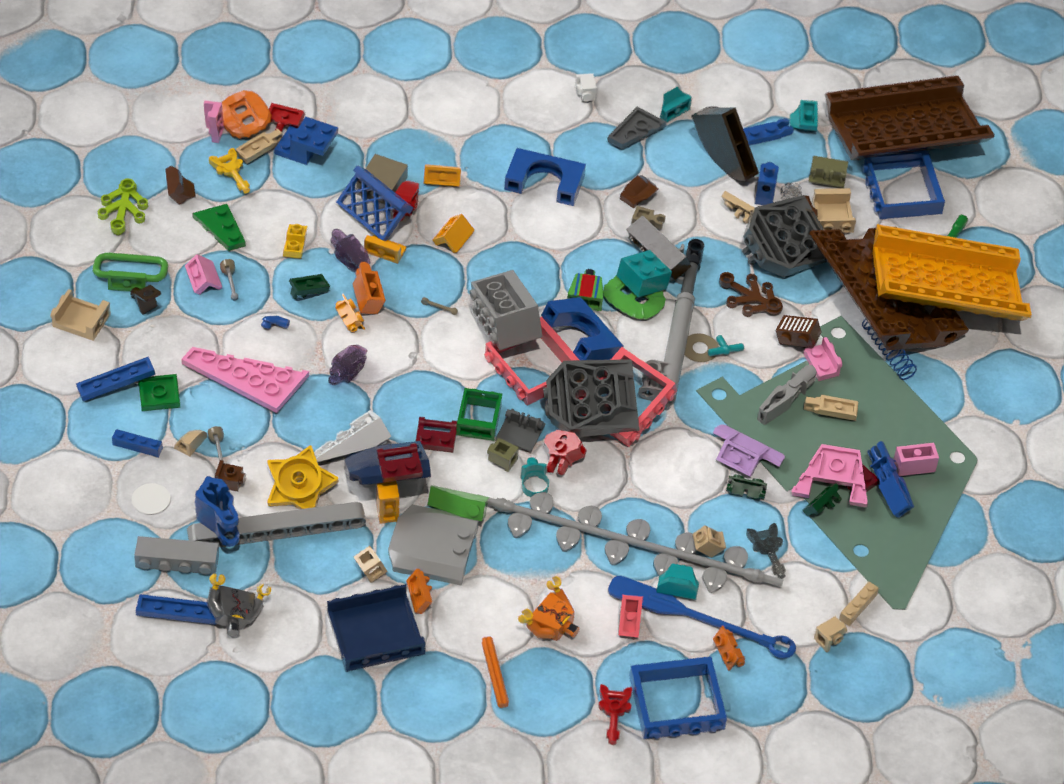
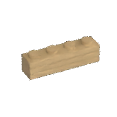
M868 582L842 610L839 620L850 626L878 595L879 587Z

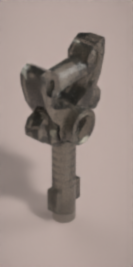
M776 523L771 524L769 529L758 532L748 528L746 536L753 544V551L767 554L772 563L771 569L773 574L777 575L778 578H785L786 569L783 564H780L776 555L779 547L783 545V539L777 537L778 528Z

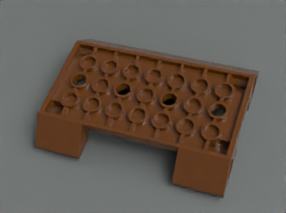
M868 228L863 239H846L840 229L810 231L809 234L815 245L887 351L945 347L969 331L964 321L954 309L935 306L931 314H929L924 305L919 303L878 297L873 260L876 228Z

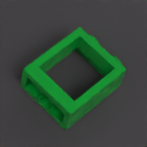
M464 388L457 420L456 435L494 441L502 407L503 393ZM468 404L495 408L493 421L486 422L466 419L465 415Z

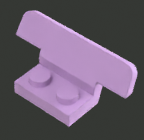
M721 424L713 431L714 434L725 439L716 460L749 477H752L759 461L762 459L777 466H780L784 461V454L727 425Z

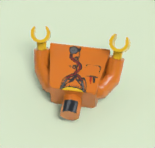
M554 576L552 579L555 585L549 580L546 586L555 592H550L533 613L530 609H524L522 615L518 617V621L522 624L527 623L526 626L537 638L557 641L564 633L574 638L579 632L580 627L573 624L574 609L563 589L559 588L561 579L558 576Z

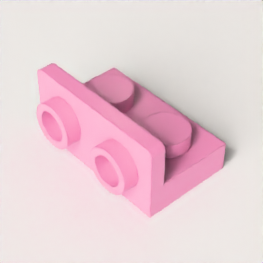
M205 100L203 105L206 128H209L212 142L219 143L224 131L222 103Z
M827 337L822 339L821 345L804 349L803 354L809 365L814 366L816 369L818 381L839 376L842 360L836 355L834 345L829 342Z

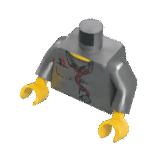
M212 574L209 581L213 586L209 590L207 605L215 617V622L218 625L227 626L228 635L236 636L239 634V629H243L257 617L264 603L263 598L271 593V587L268 586L266 592L263 593L262 587L264 584L258 585V596L255 597L253 592L222 586L225 582V576L220 574L217 582V574Z

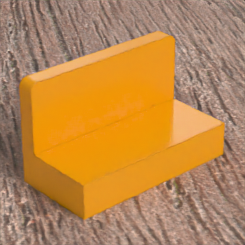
M463 214L450 217L432 241L436 246L446 243L453 253H457L472 235L474 228Z
M367 235L364 239L365 253L397 264L406 251V246L390 240H381L375 235Z

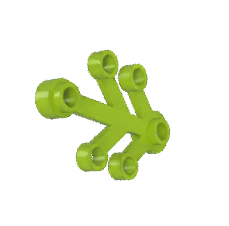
M130 178L123 179L117 190L102 195L101 204L105 208H100L97 211L98 218L106 220L109 217V213L118 209L116 219H113L110 223L111 231L115 235L123 234L126 229L124 221L126 209L134 216L136 223L141 224L145 222V213L138 209L146 210L148 208V200L136 191L137 185ZM122 195L121 199L112 203L113 199ZM130 196L137 201L138 209L129 200Z

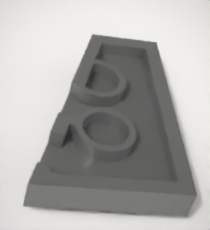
M636 107L607 137V142L623 149L666 127V121Z

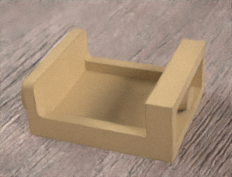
M850 188L814 189L813 208L818 210L817 218L824 230L840 229L843 233H854L856 219L852 216L850 206Z
M68 289L65 295L61 296L57 307L51 311L52 325L60 330L94 341L111 315L110 302L102 300L98 306L73 297L72 290Z

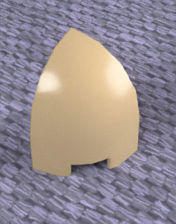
M202 430L187 432L177 441L174 449L191 456L207 438V432Z

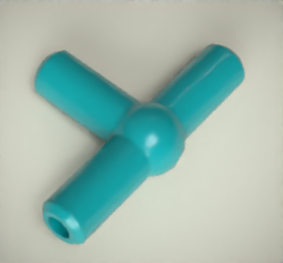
M718 335L716 341L720 347L708 349V355H728L732 352L744 350V344L727 345L723 336Z

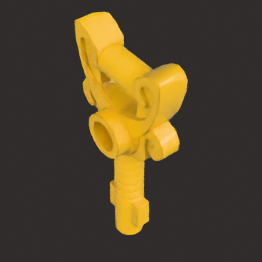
M234 148L229 149L228 154L224 156L209 157V163L216 169L218 175L224 173L225 176L233 177L239 191L242 190L245 194L249 193L250 184L247 180L244 181L238 173L240 167L243 166L242 159H237V153Z

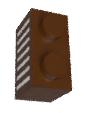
M783 315L775 330L779 344L814 348L822 333L818 319Z

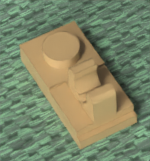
M724 191L721 196L725 201L724 204L730 209H734V207L737 209L734 214L737 219L745 213L743 222L748 223L755 207Z

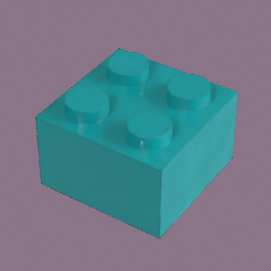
M651 250L621 258L616 276L637 297L667 289L672 271Z

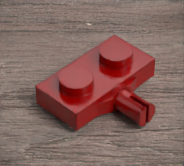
M271 103L269 108L272 116L271 122L276 123L275 130L279 129L281 132L284 127L289 126L298 129L305 117L304 110Z

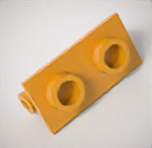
M342 294L344 300L336 302L335 309L338 311L347 329L355 332L361 326L365 330L362 324L365 320L359 311L355 312L354 309L357 308L351 298L347 299Z

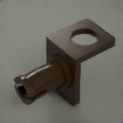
M148 285L143 289L134 287L130 295H132L133 299L137 300L140 313L145 314L157 307L155 298L161 295V291Z

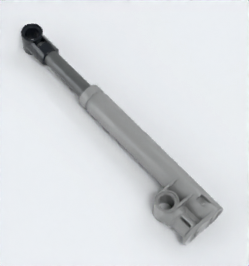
M691 239L688 243L686 257L691 267L685 271L681 293L676 298L664 361L648 360L646 362L652 368L675 382L677 391L695 303L693 291L697 271L700 270L704 252V243L700 239ZM643 373V385L639 388L638 394L643 399L653 401L664 387ZM677 393L673 396L674 399L668 403H673L676 400Z

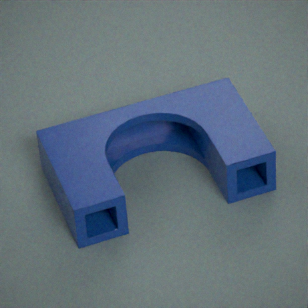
M516 148L505 176L504 190L522 194L526 181L530 176L541 172L550 173L560 180L556 202L574 206L585 177L586 164Z
M581 297L548 301L541 314L551 328L573 326L590 336L580 338L573 351L579 360H611L620 348L624 347Z

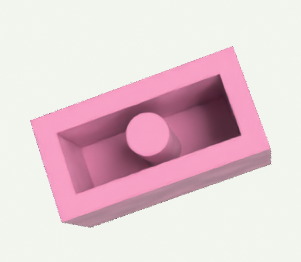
M934 443L896 447L894 455L896 462L894 463L899 476L936 472L939 456Z

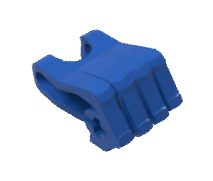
M207 476L195 493L197 520L213 531L224 546H235L239 543V531L237 529L239 518L234 508V496L229 492L227 484L222 479ZM227 532H231L234 538L227 539L224 535Z

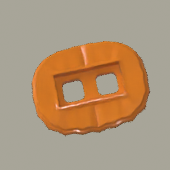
M243 90L234 93L221 102L224 128L232 137L235 136L239 139L242 137L249 138L252 134H257L260 130H264L267 124L271 122L272 116L269 108L263 99L253 91ZM245 105L246 111L240 114L235 112V109ZM250 116L254 118V121L250 124L244 125L242 122Z

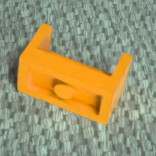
M397 481L376 483V506L379 524L397 522L399 517Z

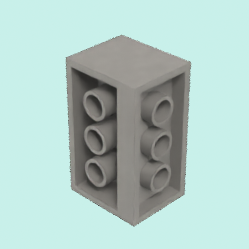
M514 270L471 282L472 290H469L472 301H474L472 306L473 314L475 317L478 316L480 325H484L486 334H490L492 343L496 344L499 350L543 337L538 305Z

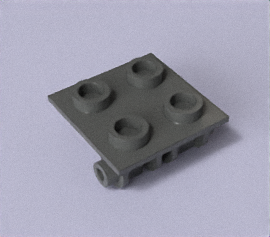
M507 409L506 419L495 440L501 438L521 449L532 452L546 423L541 421V418L530 417L529 414L525 416L524 412L520 414V412L514 409Z

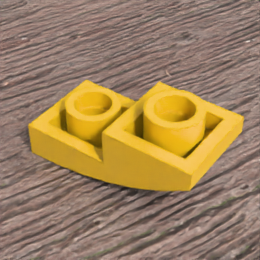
M289 224L283 257L302 258L307 226Z

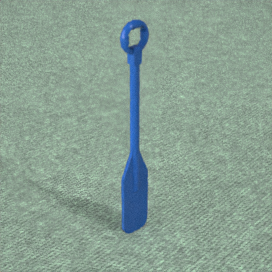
M624 576L614 577L609 584L608 593L615 598L622 600V595L643 597L642 608L655 613L685 615L718 628L724 626L725 630L759 642V645L769 648V651L778 658H789L796 652L795 642L787 636L771 637L765 634L760 635L692 610L674 596L656 592L657 588ZM781 641L782 643L789 644L788 651L783 653V651L778 649L775 650L776 642Z

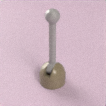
M225 259L220 262V269L223 274L228 275L232 291L231 298L236 300L238 299V294L235 292L231 275L235 271V263L232 259Z
M214 426L208 429L207 432L210 441L216 443L220 462V460H223L220 442L224 438V432L222 427Z

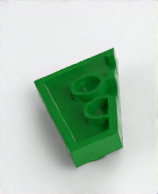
M228 204L192 213L193 219L196 222L199 221L206 231H210L226 250L231 251L246 247V241Z

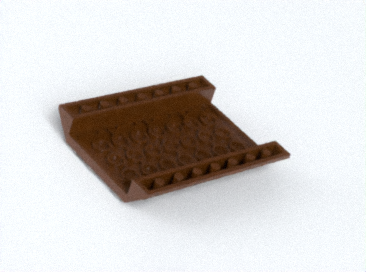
M958 75L825 93L829 121L851 160L987 142L995 136L989 125L980 126L963 98L964 84Z

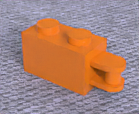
M361 262L355 272L356 278L352 284L359 310L363 314H378L386 301L378 271H371V267L367 262Z

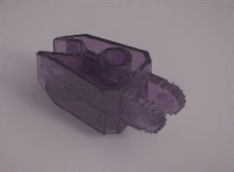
M340 229L332 230L330 243L335 248L334 254L350 271L356 272L361 262L371 263L368 252L353 234L347 236Z
M350 345L336 354L331 362L332 367L329 370L331 376H329L328 382L330 385L335 386L343 380L350 383L364 368L368 350L360 345Z

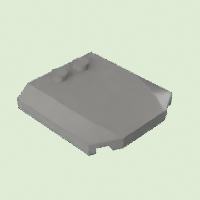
M412 504L398 517L391 538L388 555L389 559H391L392 570L411 575L416 569H420V571H423L424 576H428L432 580L462 586L467 561L480 521L463 518L443 510Z

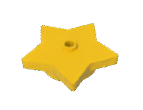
M311 445L296 456L287 459L267 460L274 479V485L267 500L268 506L294 505L298 509L314 508L317 506L319 495L339 482L337 476L319 467Z

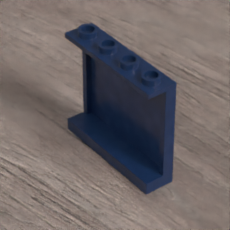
M406 584L327 601L328 618L345 672L425 655L426 642L424 636H420L407 597Z

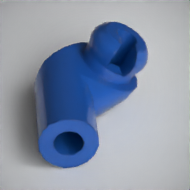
M274 315L263 317V322L261 323V326L266 329H270L272 324L287 329L290 325V320Z

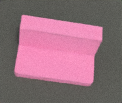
M196 254L185 265L194 293L200 295L209 286L219 290L222 288L213 261Z

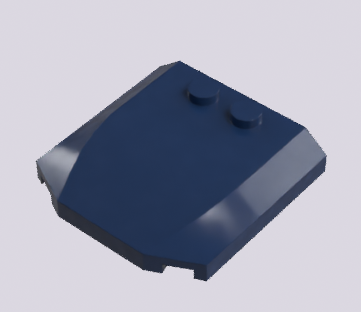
M421 441L380 445L361 452L351 453L344 460L345 469L351 481L359 480L361 485L383 483L376 449L383 448V450L410 446L411 443H416L423 477L411 479L431 477V469L428 456ZM405 454L386 457L385 461L408 458L412 456L411 454Z

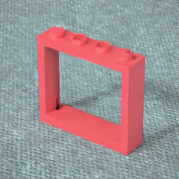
M540 317L543 336L541 339L561 362L579 360L554 329L550 327L543 317ZM492 341L486 343L484 354L486 360L492 363L496 372L502 375L507 385L513 388L520 400H523L528 406L544 398L543 388L547 387L546 382L528 389L499 355L515 346L499 350Z
M621 347L611 360L632 359L633 367L664 387L638 417L639 431L610 434L627 447H630L635 440L638 441L644 429H648L651 426L653 419L663 412L665 405L674 399L673 396L677 393L675 382ZM600 377L599 379H600V380H603V379H606L607 377ZM581 396V397H578L577 399H584L585 397H584V396Z

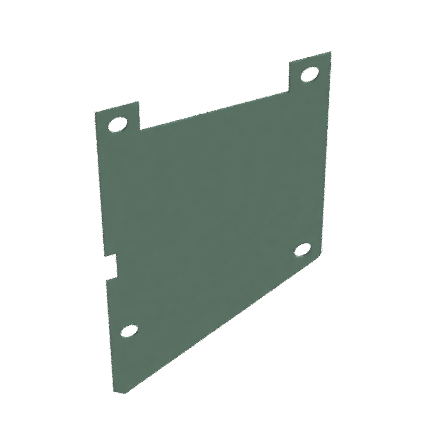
M842 316L820 326L821 336L828 338L829 342L834 345L836 355L842 360L839 376L818 381L816 378L815 382L807 388L805 395L800 393L787 411L766 425L757 420L759 407L777 386H783L791 380L793 372L797 374L803 367L809 365L807 360L741 395L734 390L723 376L697 389L696 392L727 426L784 454L785 458L780 466L765 459L759 462L787 492L797 485L800 476L808 468L810 461L821 444L860 450L862 464L875 476L873 468L870 467L872 462L867 451L871 450L874 445L877 446L878 442H884L892 459H894L896 447L926 443L935 444L939 456L936 472L899 476L904 479L914 504V508L902 517L897 518L893 515L879 488V484L866 492L867 508L850 505L851 491L844 485H838L839 490L837 492L842 500L836 503L832 499L835 507L828 509L824 504L825 509L817 515L815 513L808 515L868 582L879 587L878 593L892 609L905 610L977 464L975 454L905 381L899 378L897 373ZM834 328H841L845 331L846 335L843 338H836L831 334V331ZM716 389H721L726 392L727 396L723 400H716L712 397V392ZM826 395L858 401L856 421L804 410L806 397L816 398ZM959 452L964 455L965 460L962 463H955L950 459V454ZM813 481L810 497L804 499L810 503L832 483ZM857 545H863L868 548L869 553L864 557H859L853 552V548Z

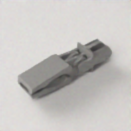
M806 365L797 374L793 372L791 380L785 385L777 386L759 407L757 420L766 425L787 411L800 393L805 395L807 388L815 382V367Z

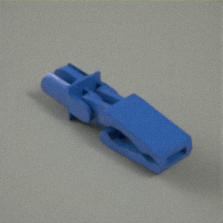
M880 441L877 443V446L874 445L871 450L867 451L872 462L870 467L873 468L880 481L879 488L893 515L900 518L914 508V504L904 479L899 477L896 471L897 468L894 463L896 460L890 457L884 442Z

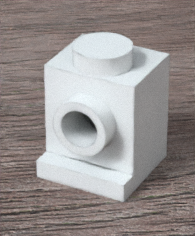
M593 74L576 75L575 90L577 95H580L581 102L595 101L596 84Z

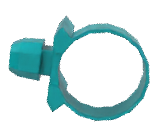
M535 457L528 458L527 465H523L521 469L522 490L528 497H532L536 493H547L549 491V479L546 476L547 464L538 463ZM538 476V478L543 479L547 483V488L540 492H532L525 488L524 482L529 477Z

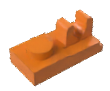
M416 569L406 582L415 613L422 614L432 603V597L429 592L432 586L427 585L430 578L424 576L423 571H420V569Z

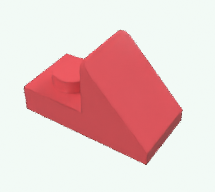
M622 595L618 635L639 638L643 597Z

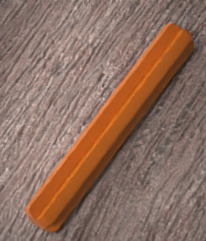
M491 636L483 637L482 646L497 705L499 708L508 707L509 700L493 638Z

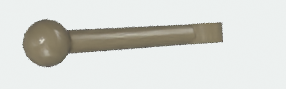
M423 297L421 300L423 305L429 304L447 310L453 315L458 313L457 308L443 306L429 301L426 297Z

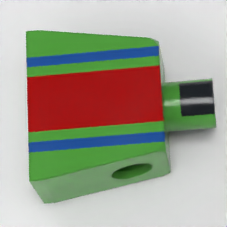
M586 269L584 274H575L567 299L581 297L592 310L602 311V277L596 276L593 269Z

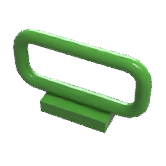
M102 253L95 258L92 270L97 277L108 279V290L131 291L134 287L145 288L146 282L162 281L167 275L168 262L166 259L158 256ZM104 260L160 264L161 269L159 274L147 275L146 273L102 271L100 266Z

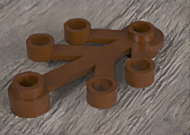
M721 273L719 284L722 288H732L745 295L739 297L729 296L726 302L727 307L736 308L737 304L760 303V305L753 306L749 304L744 305L742 314L745 317L752 316L754 312L766 311L773 315L782 312L783 304L779 298L774 296L772 283L765 282L762 284L761 291L766 294V299L760 294L757 284L758 278L755 274H748L746 277V284L750 286V290L735 282L732 273Z

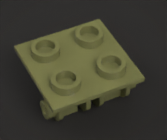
M813 156L809 182L844 188L848 161Z

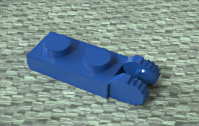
M786 118L779 119L777 122L743 128L749 146L781 139V137L794 133L793 127L788 126L790 123Z

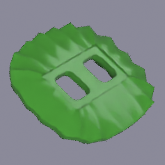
M617 276L604 285L603 294L609 304L636 319H649L658 314L665 305L666 298L663 291L643 296L648 301L640 304L635 300L638 297L633 292L626 295L620 291L626 285Z

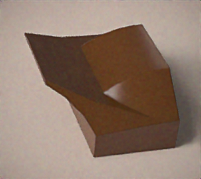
M173 166L165 169L168 195L180 205L187 199L196 197L193 182L183 177L181 172Z
M637 175L625 186L620 194V200L635 208L643 200L653 195L659 188L643 175Z

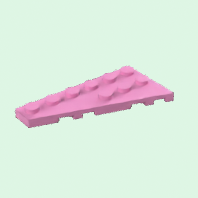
M192 347L181 359L183 365L275 413H278L309 377V371L307 370L300 372L293 370L292 367H276L273 363L249 358L237 359L234 358V355H218L215 351Z

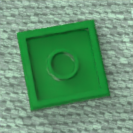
M177 374L150 376L138 381L141 411L180 408Z

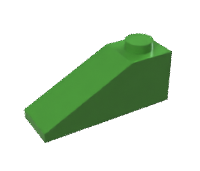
M431 485L427 505L463 518L483 521L486 516L489 497Z

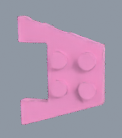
M821 444L810 461L808 468L800 476L799 482L792 489V496L809 498L813 481L851 486L850 505L867 508L868 503L860 450Z

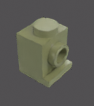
M498 438L494 444L492 443L487 450V454H489L488 460L505 468L506 472H509L518 460L519 447L501 438Z

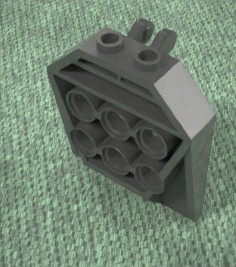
M804 195L755 207L749 217L743 235L744 242L747 245L742 251L743 254L749 255L751 252L753 254L747 260L750 265L757 262L760 268L782 277H787L827 262L809 234L811 230L824 229Z
M632 359L563 361L546 380L547 387L543 388L544 399H548L545 405L546 416L560 430L573 432L578 437L639 431ZM600 377H607L606 379H603V380H600V379H599ZM581 396H584V397H585L584 399H577L578 397H581ZM604 411H610L608 414H603ZM583 413L587 414V415L584 416V417H580V416H579L580 414H583Z

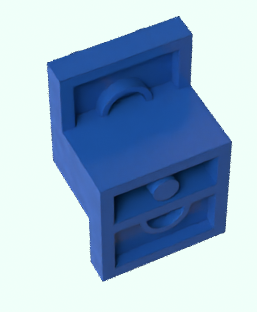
M305 117L298 129L289 126L275 147L274 154L307 165L315 153L322 156L325 154L338 134V127Z

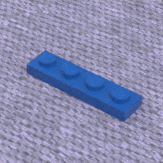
M148 356L78 382L76 386L84 402L156 375Z
M139 594L136 606L137 616L217 625L207 602Z

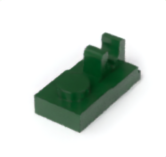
M322 274L289 279V283L292 286L290 294L293 299L300 295L302 298H305L307 294L328 292L330 288L329 283Z
M834 483L826 487L802 510L806 516L813 513L815 515L819 514L825 509L824 504L828 509L835 507L832 499L836 503L842 500L837 492L839 490L838 484Z

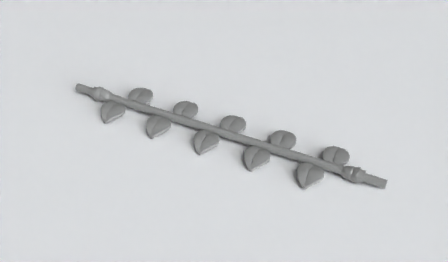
M546 492L536 493L531 497V509L515 505L512 501L506 500L503 497L502 499L489 497L488 505L493 506L499 512H515L508 518V526L514 538L522 536L530 529L532 525L531 517L563 526L556 533V539L563 552L570 550L579 542L580 531L611 539L605 545V553L611 565L620 563L628 555L629 545L661 553L654 558V567L659 577L665 573L672 563L678 564L677 558L708 566L709 568L703 572V581L709 593L717 591L725 584L727 580L726 572L744 576V578L754 583L766 582L780 587L783 584L784 579L766 575L760 569L743 568L747 563L748 553L740 546L728 548L724 553L725 563L694 555L697 550L693 533L690 532L678 535L675 540L676 549L645 541L650 534V526L643 519L629 522L626 528L628 536L598 528L597 526L602 519V513L596 506L581 508L578 513L579 522L548 514L553 508V498Z

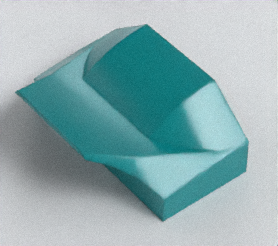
M679 87L664 93L660 119L667 123L691 109L692 97L681 91Z
M800 100L798 108L790 114V126L817 131L818 101Z
M672 563L665 573L660 575L656 592L696 600L699 582L695 577L693 567Z

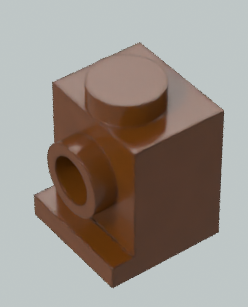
M220 460L215 478L222 479L227 484L229 490L238 492L240 485L245 483L246 473H243V467L226 464L223 460Z

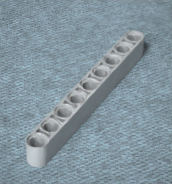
M351 502L240 517L239 524L237 525L239 543L236 545L361 528L366 524L363 505L360 502ZM201 523L192 524L187 528L189 541L219 543V547H226L213 531ZM227 532L224 535L227 539L234 538L231 532Z

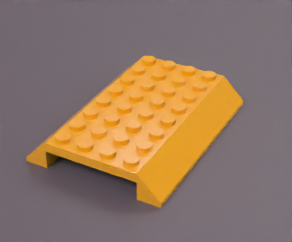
M877 224L873 246V260L878 297L1010 320L1024 321L1031 318L1030 304L1022 302L1016 272L1021 260L1019 249Z

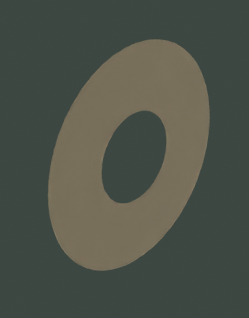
M701 333L688 336L685 356L696 362H707L717 356H709L708 349L705 353H696L693 350V345L697 342L705 343L708 349L719 347L716 340L711 336Z

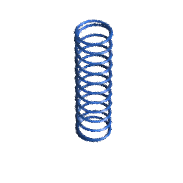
M864 319L862 327L864 330H868V335H872L871 340H875V345H879L878 349L883 350L882 355H887L886 360L890 361L889 364L891 366H894V371H898L897 375L899 378L905 380L912 377L917 371V366L909 359V355L905 354V350H902L904 354H900V350L895 357L888 359L887 357L896 350L884 354L886 349H880L882 343H876L879 338L873 339L875 332L869 333L871 326L865 327L868 322L863 325L866 320ZM903 355L900 361H898L895 364H891L893 359ZM907 360L904 366L895 369L900 362ZM912 366L915 367V371L912 375L906 378H901V376L907 374L911 370Z

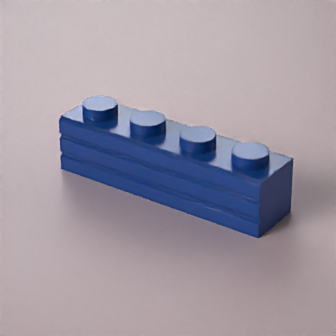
M116 429L112 436L113 446L159 458L163 449L162 441Z

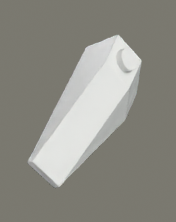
M369 410L349 424L351 426L350 429L337 433L336 440L326 442L314 454L317 462L384 445L387 443V439L392 436L382 419Z

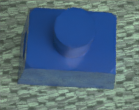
M772 162L761 164L755 204L766 205L773 203L779 166ZM763 186H769V191H763Z

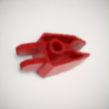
M409 180L402 182L395 192L413 207L411 213L406 212L401 221L405 216L411 217L413 211L417 209L419 183ZM396 209L392 211L394 213L393 219L399 213Z

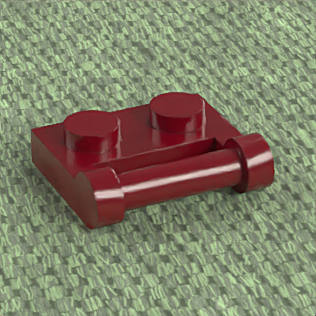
M419 416L415 441H421L425 450L453 453L457 421L429 420ZM424 427L449 429L451 431L444 432L424 429Z
M411 443L410 446L383 450V448L376 449L383 483L423 477L416 443ZM405 454H411L412 456L408 458L385 461L386 457Z

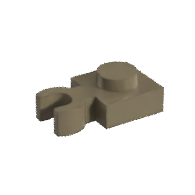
M637 206L631 223L633 224L641 216H644L657 229H662L666 216L663 214L654 215V210Z

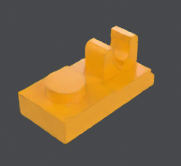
M425 164L424 184L460 186L461 168Z

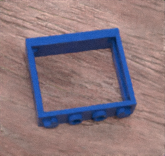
M928 150L865 158L864 164L861 166L862 173L866 175V186L870 188V198L874 200V211L878 213L879 219L938 215L943 213L945 200ZM920 167L930 201L884 204L874 170Z
M712 656L631 665L629 678L633 688L632 691L643 739H658L668 736L678 737L685 734L696 735L701 732L725 730L727 716ZM703 675L708 676L717 714L650 722L641 683Z

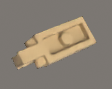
M279 129L270 134L263 132L235 149L236 153L247 164L275 148L282 138V132Z
M826 395L816 398L806 397L804 410L856 421L859 402Z

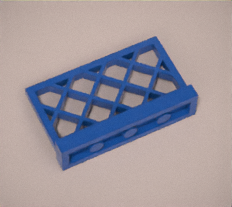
M356 165L353 170L355 175L336 203L378 238L387 241L405 213L410 214L413 207L367 169ZM360 180L362 182V189L355 190V184ZM373 190L374 198L367 200L366 191ZM362 193L363 201L356 202L355 194ZM351 195L352 204L345 205L343 201L347 196ZM385 200V208L379 209L378 201ZM374 202V211L368 212L367 204ZM363 205V213L357 214L356 206ZM396 209L399 211L394 219L390 218L391 210ZM386 212V220L379 222V213ZM375 214V223L368 224V216ZM386 224L387 230L382 235L380 233V226Z

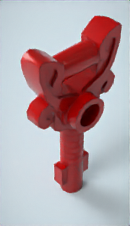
M600 685L599 694L601 700L598 708L604 710V713L610 716V725L606 739H609L608 743L610 745H615L617 739L619 740L618 717L623 716L625 712L629 713L631 711L632 705L629 702L632 697V687H627L623 691H612L606 685Z

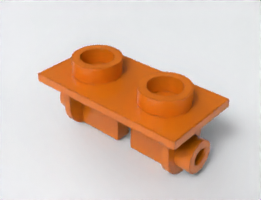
M721 626L713 640L728 671H730L734 665L738 667L745 664V657L740 648H736L738 644L733 633L725 630L724 626Z

